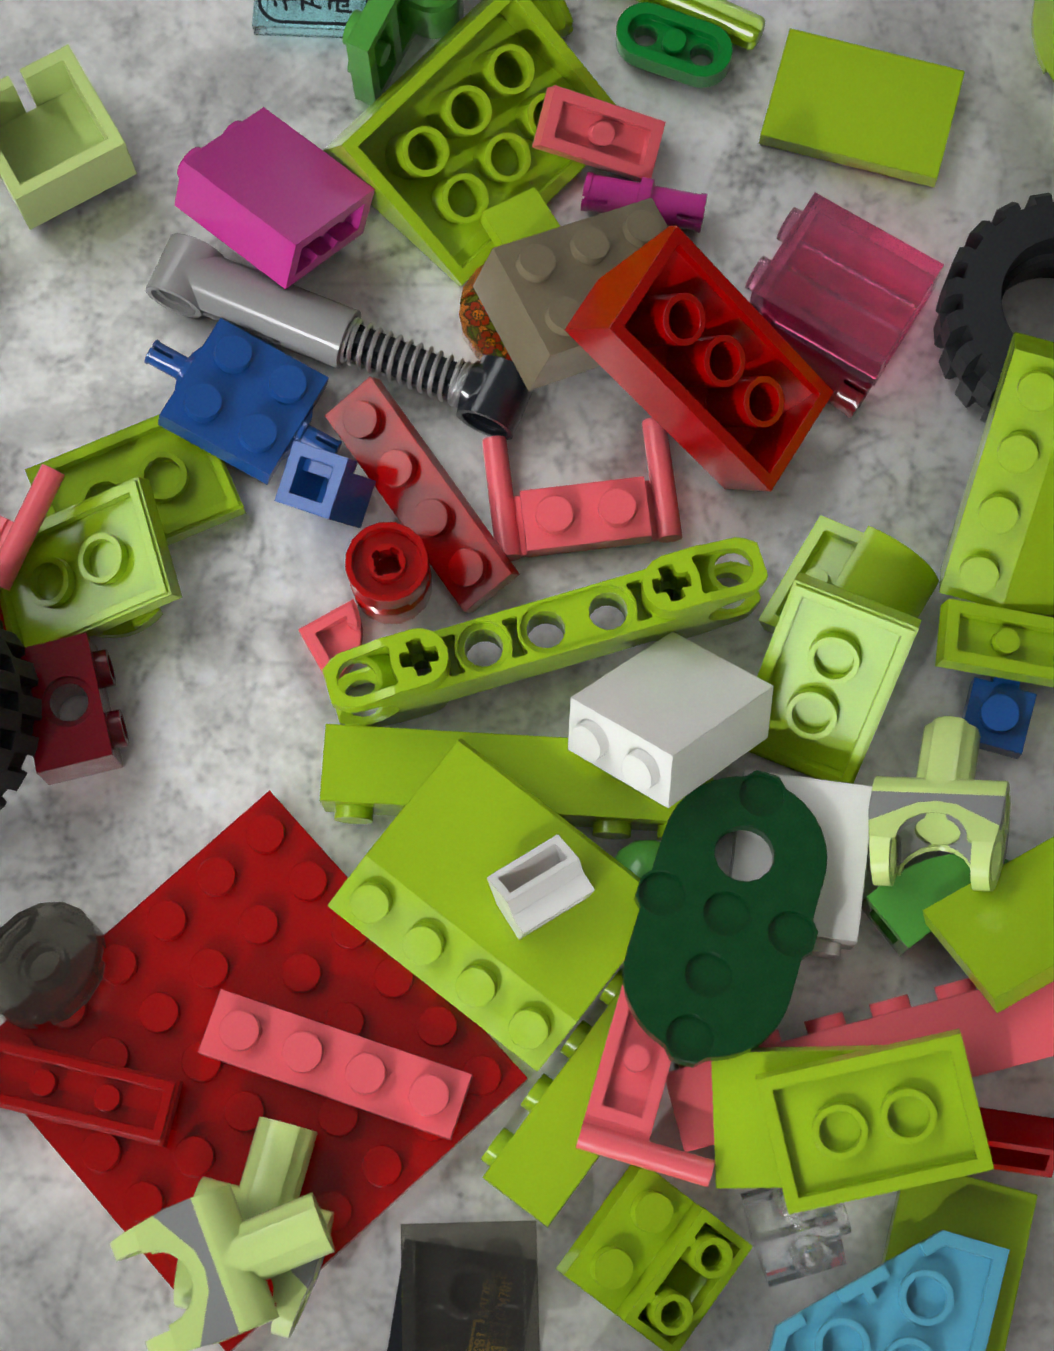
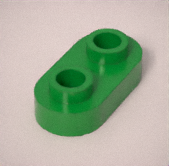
M650 2L637 3L628 7L617 21V51L624 61L634 67L697 88H707L718 84L726 77L730 70L733 53L732 42L729 35L718 25ZM641 36H649L655 40V43L650 46H641L635 40ZM697 55H704L711 60V63L699 66L693 63L691 59Z

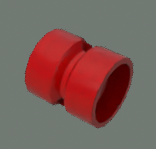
M378 522L363 528L352 539L346 552L345 570L358 607L370 619L383 624H401L414 619L426 608L432 595V573L428 553L422 539L411 528L396 522Z

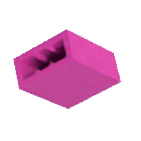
M263 107L243 121H234L225 129L222 135L202 148L195 147L183 157L177 170L179 182L174 206L281 287L287 289L364 233L375 189Z

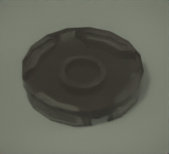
M65 902L39 903L18 912L0 928V1017L4 1021L22 1029H37L34 1024H42L47 1021L54 1025L70 1018L90 1000L103 979L106 963L102 960V945L106 948L104 934L82 909Z

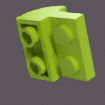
M820 515L758 621L765 631L774 634L798 571L916 618L923 611L938 585L939 579L924 559L906 545L871 526H868L865 532H861Z
M630 1165L556 1267V1270L661 1350L680 1351L753 1246L704 1207L692 1201L657 1172Z

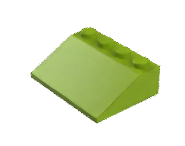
M481 0L323 151L373 187L375 191L371 205L458 286H462L485 264L490 252L496 247L481 224L482 211L534 187L547 204L586 166L585 164L532 148L547 88L557 85L614 105L616 104L531 0Z
M1018 332L1013 334L940 568L939 593L979 604L1054 616V342Z
M460 738L366 853L327 906L538 1072L624 962L639 913L634 898L640 878ZM558 834L580 859L583 871L595 891L587 899L519 940L497 906L487 877Z

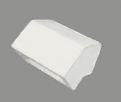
M558 834L487 877L497 906L519 940L587 899L595 891L583 871L580 859Z

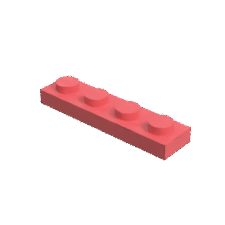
M222 989L218 995L198 1053L449 1140H452L473 1078L472 1074Z

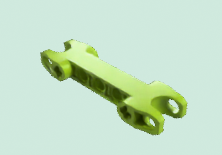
M739 537L724 539L662 555L653 560L646 569L446 628L435 631L424 628L409 629L338 653L326 664L322 672L340 725L384 727L435 713L443 709L449 701L648 642L658 641L672 631L687 639L743 620L760 604L761 596L759 590L767 581L768 573L757 542ZM735 553L746 558L751 566L733 561L716 565L715 563L720 557ZM731 578L741 584L726 587L718 579ZM745 599L742 602V604L737 606L736 608H722L728 604ZM601 606H612L620 610L626 620L615 629L605 630L596 626L592 622L590 615ZM540 624L555 625L564 635L560 643L551 648L536 646L530 641L528 636L533 628ZM479 642H491L501 649L502 654L496 663L481 667L468 660V651ZM357 663L367 665V667L347 673L339 679L340 673L345 667ZM420 669H430V673L426 675H417L416 671ZM365 683L375 685L374 690L369 694L357 697L348 695L352 688ZM379 707L375 713L369 716L360 717L352 714Z

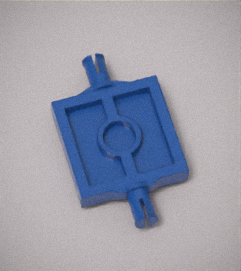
M222 318L219 319L203 346L194 351L189 357L161 343L158 339L154 341L152 348L150 347L145 357L144 363L150 364L176 379L175 390L159 414L158 425L266 485L270 482L282 460L289 456L294 440L334 454L338 453L342 445L341 440H337L310 425L313 409L326 389L329 377Z

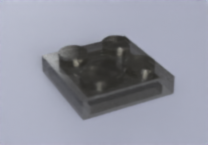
M537 1221L401 1224L402 1351H540Z

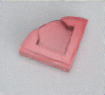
M354 599L298 629L321 672L326 664L338 653L362 645L363 626ZM354 664L345 667L340 673L339 679L349 673Z

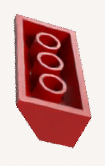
M677 225L667 227L600 277L564 329L724 489L771 492L834 393L823 379Z

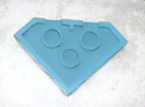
M940 1230L776 1324L768 1351H986L1010 1249Z

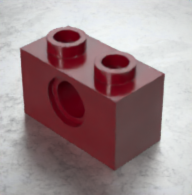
M87 633L25 647V655L20 659L34 664L39 680L38 686L31 688L32 696L42 699V720L34 721L32 736L39 737L35 757L33 756L36 773L48 785H53L122 768L123 762L120 748L129 746V737L121 710L111 711L107 688L116 686V678L108 650H98ZM74 695L88 697L87 710L80 718L73 721L60 720L61 706L68 698Z

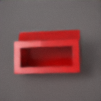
M979 1107L995 1170L1052 1178L1054 1172V1118Z

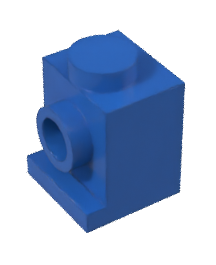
M294 440L274 501L361 529L376 481L354 474L358 461Z

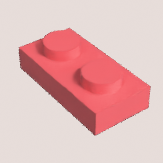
M554 85L546 90L532 148L641 182L642 177L652 178L666 122Z

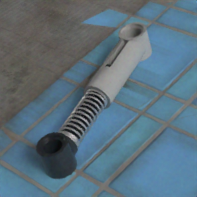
M174 233L170 236L146 286L145 292L150 298L177 314L191 318H199L203 315L216 321L222 318L249 334L339 369L346 361L349 366L356 364L359 370L366 368L369 374L377 372L379 378L387 375L389 382L397 379L399 386L407 383L409 390L417 387L420 394L427 391L430 398L437 395L440 402L446 400L450 406H456V415L464 424L487 436H504L507 440L512 439L533 393V390L528 391L514 363L508 359L485 355L481 357L480 361L477 360L474 363H471V361L464 362L463 358L455 362L453 354L445 358L443 350L435 354L433 346L425 350L423 342L414 346L412 338L404 342L402 334L394 338L392 330L384 334L382 326L374 330L372 322L363 326L364 322L361 318V312L357 309L293 284L284 289L266 274L226 259L223 254L211 245L186 234Z

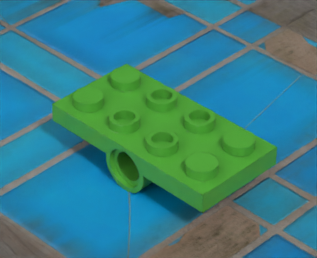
M368 0L363 11L355 9L346 23L342 42L346 45L349 60L347 70L351 73L355 99L371 105L389 86L415 35L417 34L428 39L442 38L464 17L463 0Z

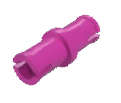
M588 171L582 196H584V199L581 201V211L605 213L652 198L667 226L677 225L679 228L700 233L708 194L655 186V179L642 177L641 183L596 175L594 172Z

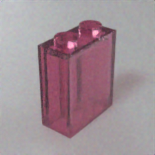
M815 192L803 211L796 207L790 211L776 238L782 242L780 248L772 260L765 256L760 258L751 272L745 288L752 292L750 303L761 315L766 312L776 319L774 325L829 358L848 372L875 386L933 293L944 264Z

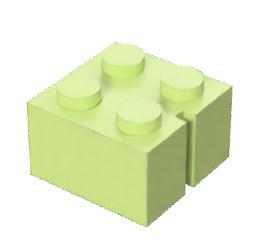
M69 45L19 69L36 105V108L27 113L9 76L0 79V178L30 230L137 174L122 136Z

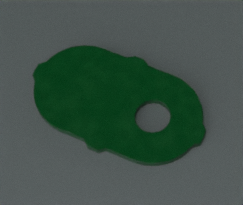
M756 770L746 776H733L713 780L689 793L679 802L669 817L653 868L650 872L641 876L634 900L639 913L623 964L624 993L629 1009L639 1026L651 1039L664 1048L670 1061L694 1068L705 1061H720L739 1057L765 1042L777 1029L787 1011L801 961L812 954L818 930L813 918L827 869L826 842L822 829L811 810L795 794L787 790L780 777ZM738 830L751 831L761 836L769 845L772 853V866L769 871L761 878L752 881L735 880L726 875L718 866L715 857V847L722 837Z

